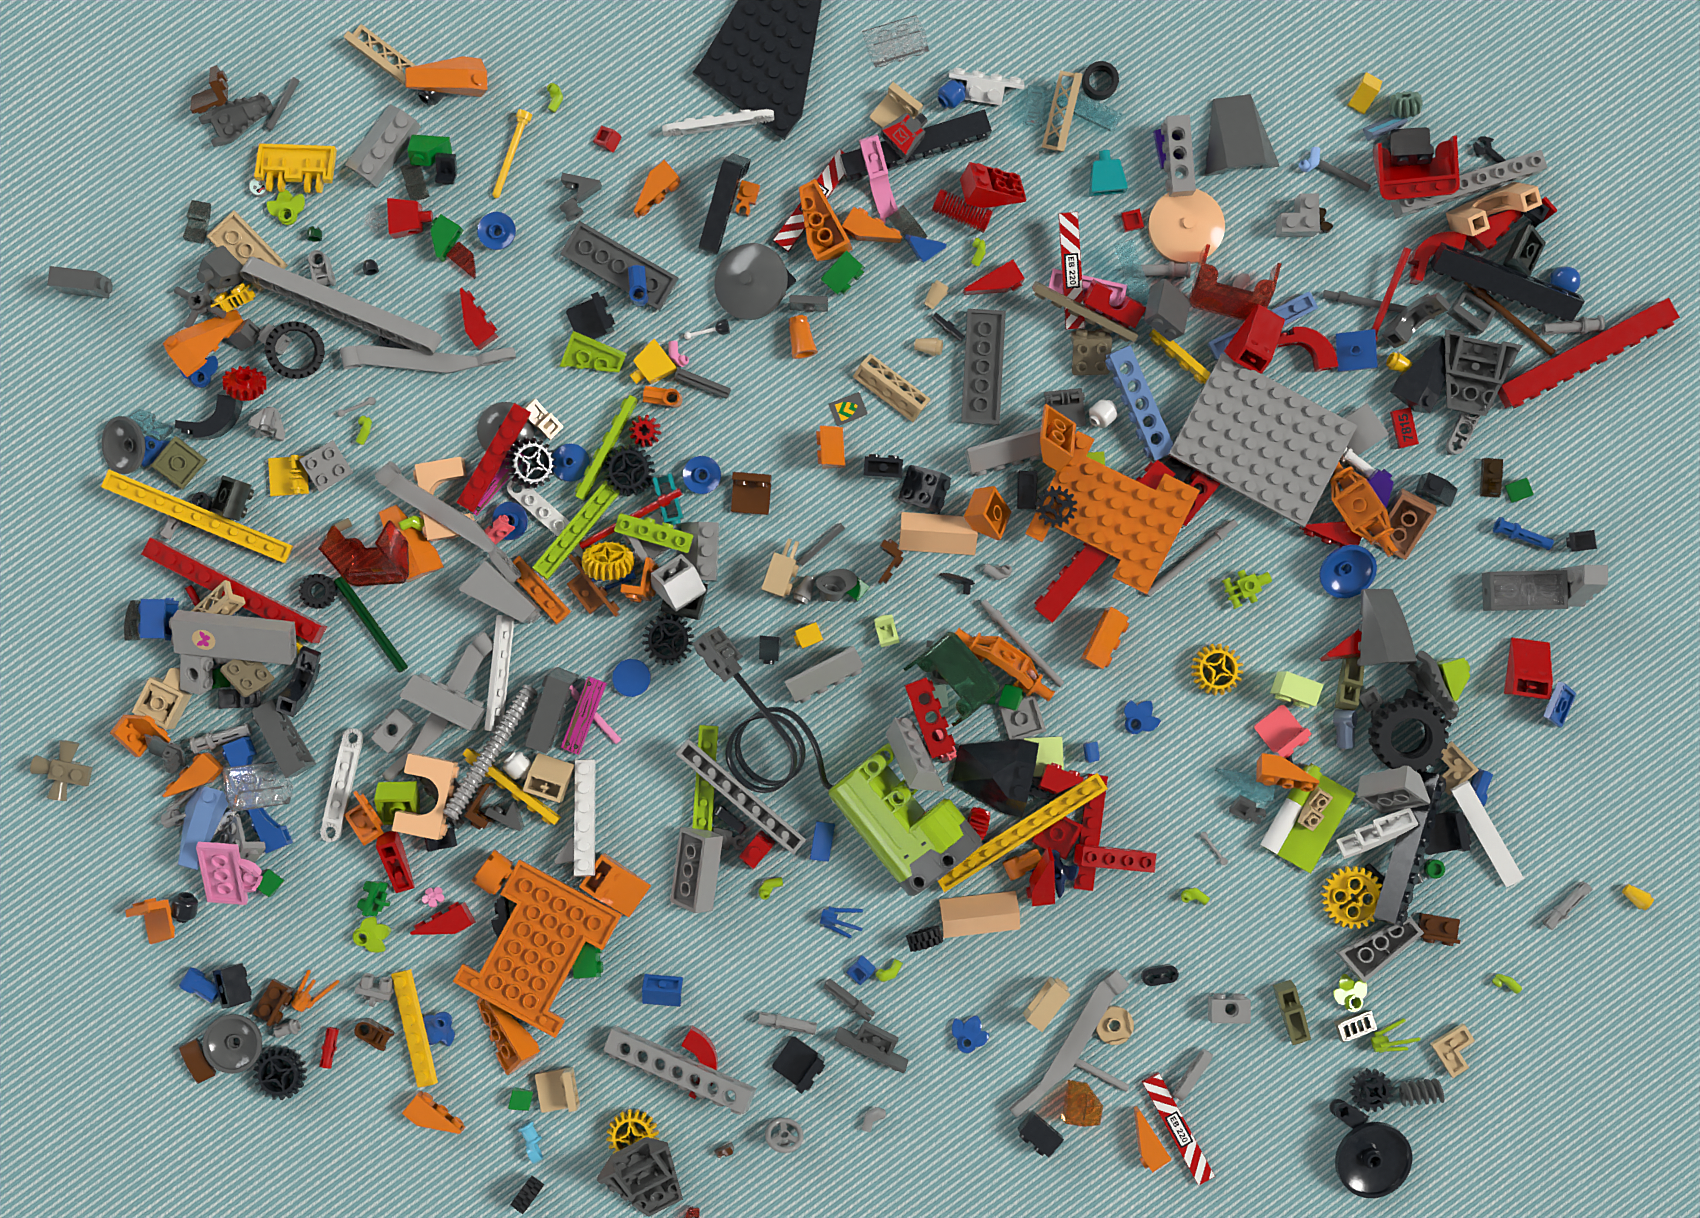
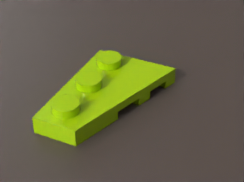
M573 331L559 367L571 366L578 369L592 368L598 371L620 372L627 353Z

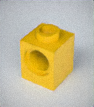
M816 622L795 630L796 635L793 636L797 647L801 645L802 649L823 641Z

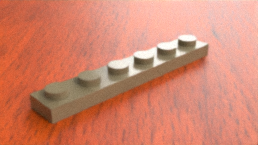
M1037 281L1032 286L1036 297L1042 300L1048 298L1052 300L1051 304L1058 308L1063 306L1069 309L1068 312L1076 317L1081 315L1085 317L1086 322L1092 325L1097 323L1102 326L1104 331L1110 334L1115 332L1119 334L1118 337L1126 342H1129V340L1135 342L1139 336L1136 331L1104 317L1097 311L1094 312L1086 308L1085 305Z

